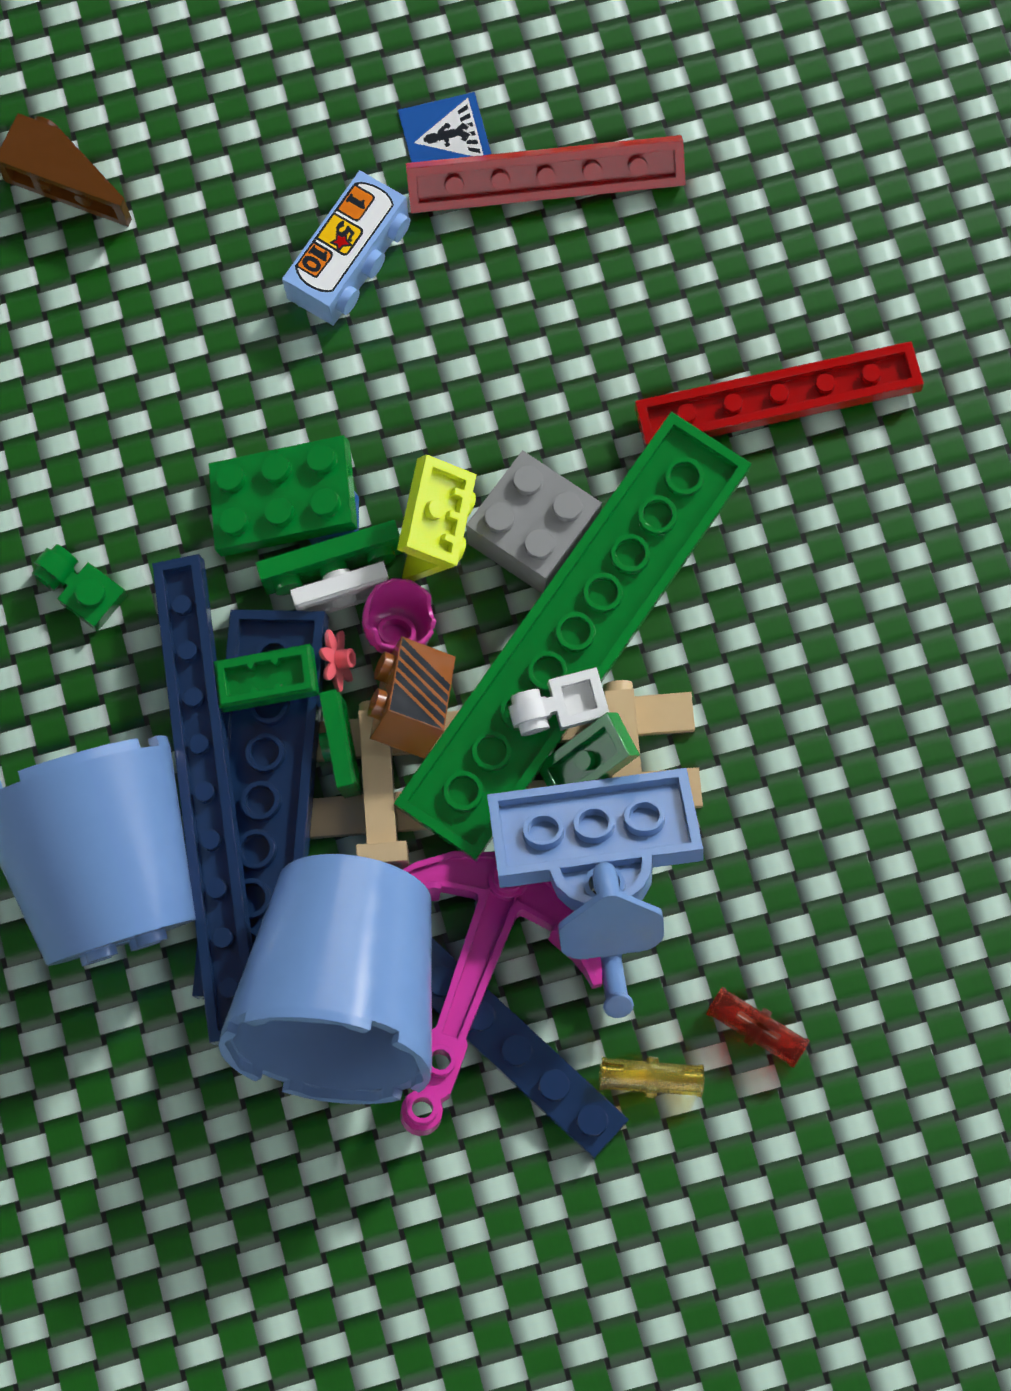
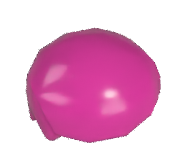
M391 578L376 584L366 600L362 613V627L370 646H374L380 653H392L401 636L427 646L434 634L433 629L436 625V619L431 607V595L426 589L410 579Z

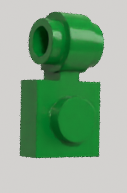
M56 544L52 549L46 548L34 562L36 568L32 575L53 592L59 585L65 590L57 598L60 604L98 632L128 596L125 589L89 562L76 574L74 567L79 561L59 544Z

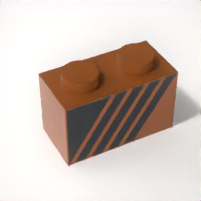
M403 636L397 642L392 653L383 652L374 673V679L380 681L379 688L374 692L367 711V716L373 718L370 739L425 759L444 732L455 656Z

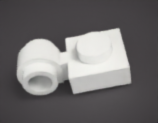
M597 667L549 679L547 683L551 695L549 698L541 697L539 689H531L514 694L510 697L512 705L508 707L513 727L519 728L521 736L532 735L549 729L548 719L555 714L560 731L595 722L605 713L609 712Z

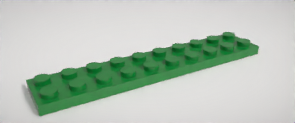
M671 412L394 802L395 807L457 850L462 851L471 859L477 861L493 839L487 794L528 789L548 756L553 753L569 730L560 731L555 714L548 719L549 729L540 733L521 736L519 728H514L508 709L512 705L510 697L526 690L539 689L541 697L549 698L551 697L547 684L549 679L597 667L602 683L750 471L752 463Z

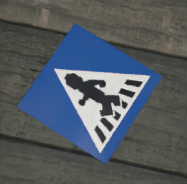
M475 92L398 110L411 162L491 154Z

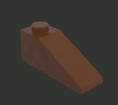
M19 113L17 114L0 147V173L4 181L129 227L132 218L124 197L62 130L47 118L36 116L33 119Z

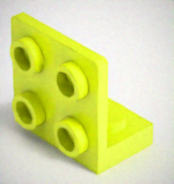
M427 454L417 458L397 550L407 554L402 575L403 579L416 581L457 566L466 548V539L463 536L467 518L471 514L476 501V495L473 490L477 474Z

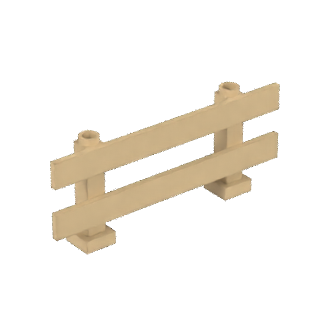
M616 680L603 685L609 712L619 714L639 754L638 736L695 732L691 692L634 696L633 683L631 681ZM371 700L364 701L359 704V719H349L356 757L361 759L363 794L345 799L343 796L313 798L310 839L366 835L367 844L356 845L357 856L379 860L404 869L410 865L409 849L406 841H398V832L428 830L394 805L402 791L395 792L393 756L413 754L370 739L373 718L367 716V711ZM459 710L447 711L444 731ZM321 721L319 733L326 732L325 723ZM592 723L569 728L560 743L568 742ZM318 740L317 762H324ZM638 756L610 778L659 771L642 772L641 759ZM699 767L687 768L695 808H702ZM536 780L530 784L528 789L546 787L547 785L544 780Z

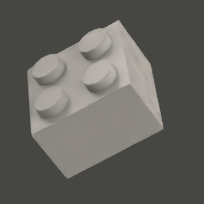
M522 450L466 524L468 544L540 593H543L602 510V502Z

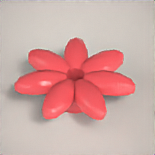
M328 629L325 632L326 647L320 648L318 652L322 660L329 662L323 670V678L327 681L332 680L337 692H342L344 681H353L349 668L355 666L356 654L352 648L344 649V631H339L334 635L332 630Z

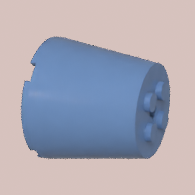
M159 735L149 738V747L141 748L138 738L52 759L18 771L20 782L4 788L0 780V867L46 966L79 958L82 967L112 958L113 955L118 954L116 947L129 944L131 952L143 949L168 939L166 931L196 920L172 753L167 736Z
M320 854L303 857L286 865L279 874L221 1031L219 1051L224 1060L236 1071L255 1082L260 1080L263 1074L284 1082L282 1089L284 1093L318 1101L343 1104H379L401 1100L402 1090L408 1088L417 1092L424 1090L429 1084L432 1071L431 895L426 886L415 876L396 866L361 856Z

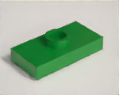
M310 644L214 661L219 708L224 713L319 696L314 648Z
M336 689L321 692L319 695L326 732L319 733V744L324 762L332 761L336 788L344 799L359 796L363 790L347 704Z

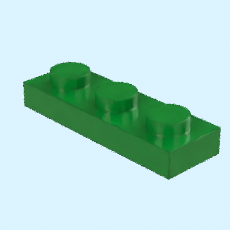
M394 519L255 563L266 595L276 593V595L285 596L291 594L290 590L322 579L331 571L345 568L351 570L382 561L386 565L392 562L397 555L404 552L397 550L400 534Z

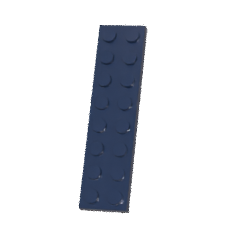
M230 610L226 659L310 644L314 648L319 693L323 692L325 661L321 659L318 652L320 648L326 647L325 632L328 630L329 616L325 611ZM320 695L224 713L253 944L280 872L289 863L307 857L309 854L321 717ZM197 944L192 996L197 999H204Z

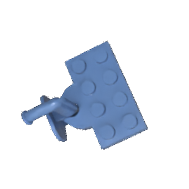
M687 768L487 794L499 887L505 888L551 881L557 897L567 907L574 910L573 913L564 918L558 925L561 951L566 956L574 959L600 957L606 999L603 1005L604 1011L613 1018L627 1016L633 1010L634 1003L627 992L622 954L651 949L658 945L664 937L662 910L642 901L652 885V869L654 867L703 861V845Z

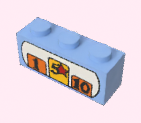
M359 170L282 278L287 299L333 326L342 313L345 315L349 314L357 303L360 294L359 289L367 277L372 279L377 275L384 263V253L393 241L399 242L408 230L410 218L406 196Z

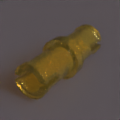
M601 1057L599 1090L644 1092V1096L649 1098H656L657 1093L690 1095L702 1098L704 1089V1074L702 1073H704V1065L660 1063L658 1057H647L646 1061Z

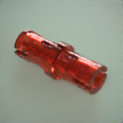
M723 986L706 1012V1015L714 1017L745 1037L744 1043L751 1047L756 1043L787 1062L792 1068L795 1067L810 1042L809 1039L803 1038L771 1018L772 1012L768 1009L763 1008L762 1011L756 1009L727 991Z

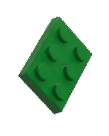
M345 435L209 463L214 550L221 557L358 529L350 442Z

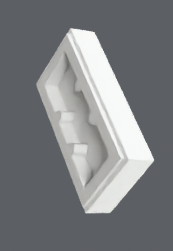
M384 561L353 571L346 568L334 570L327 573L321 581L290 591L297 611H325L329 614L366 602L376 584L388 580L389 577Z

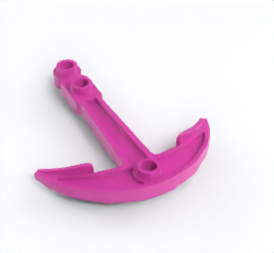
M452 851L417 861L402 869L415 876L426 886L431 895V901H438L442 892L471 898L477 902L437 1026L432 1029V1057L437 1054L444 1055L448 1058L450 1064L442 1070L432 1066L431 1078L426 1088L421 1092L412 1090L413 1092L408 1094L402 1102L400 1112L401 1123L413 1135L425 1136L431 1134L440 1125L443 1114L442 1103L450 1098L467 1052L468 1044L466 1038L515 920L521 916L551 931L549 941L561 951L558 925L564 918L574 912L557 897L551 881L500 888L495 852H482L478 860L474 861L462 851ZM568 957L583 973L592 989L602 986V963L600 957L589 959ZM418 1102H425L431 1107L432 1113L428 1117L420 1118L413 1113L412 1107Z

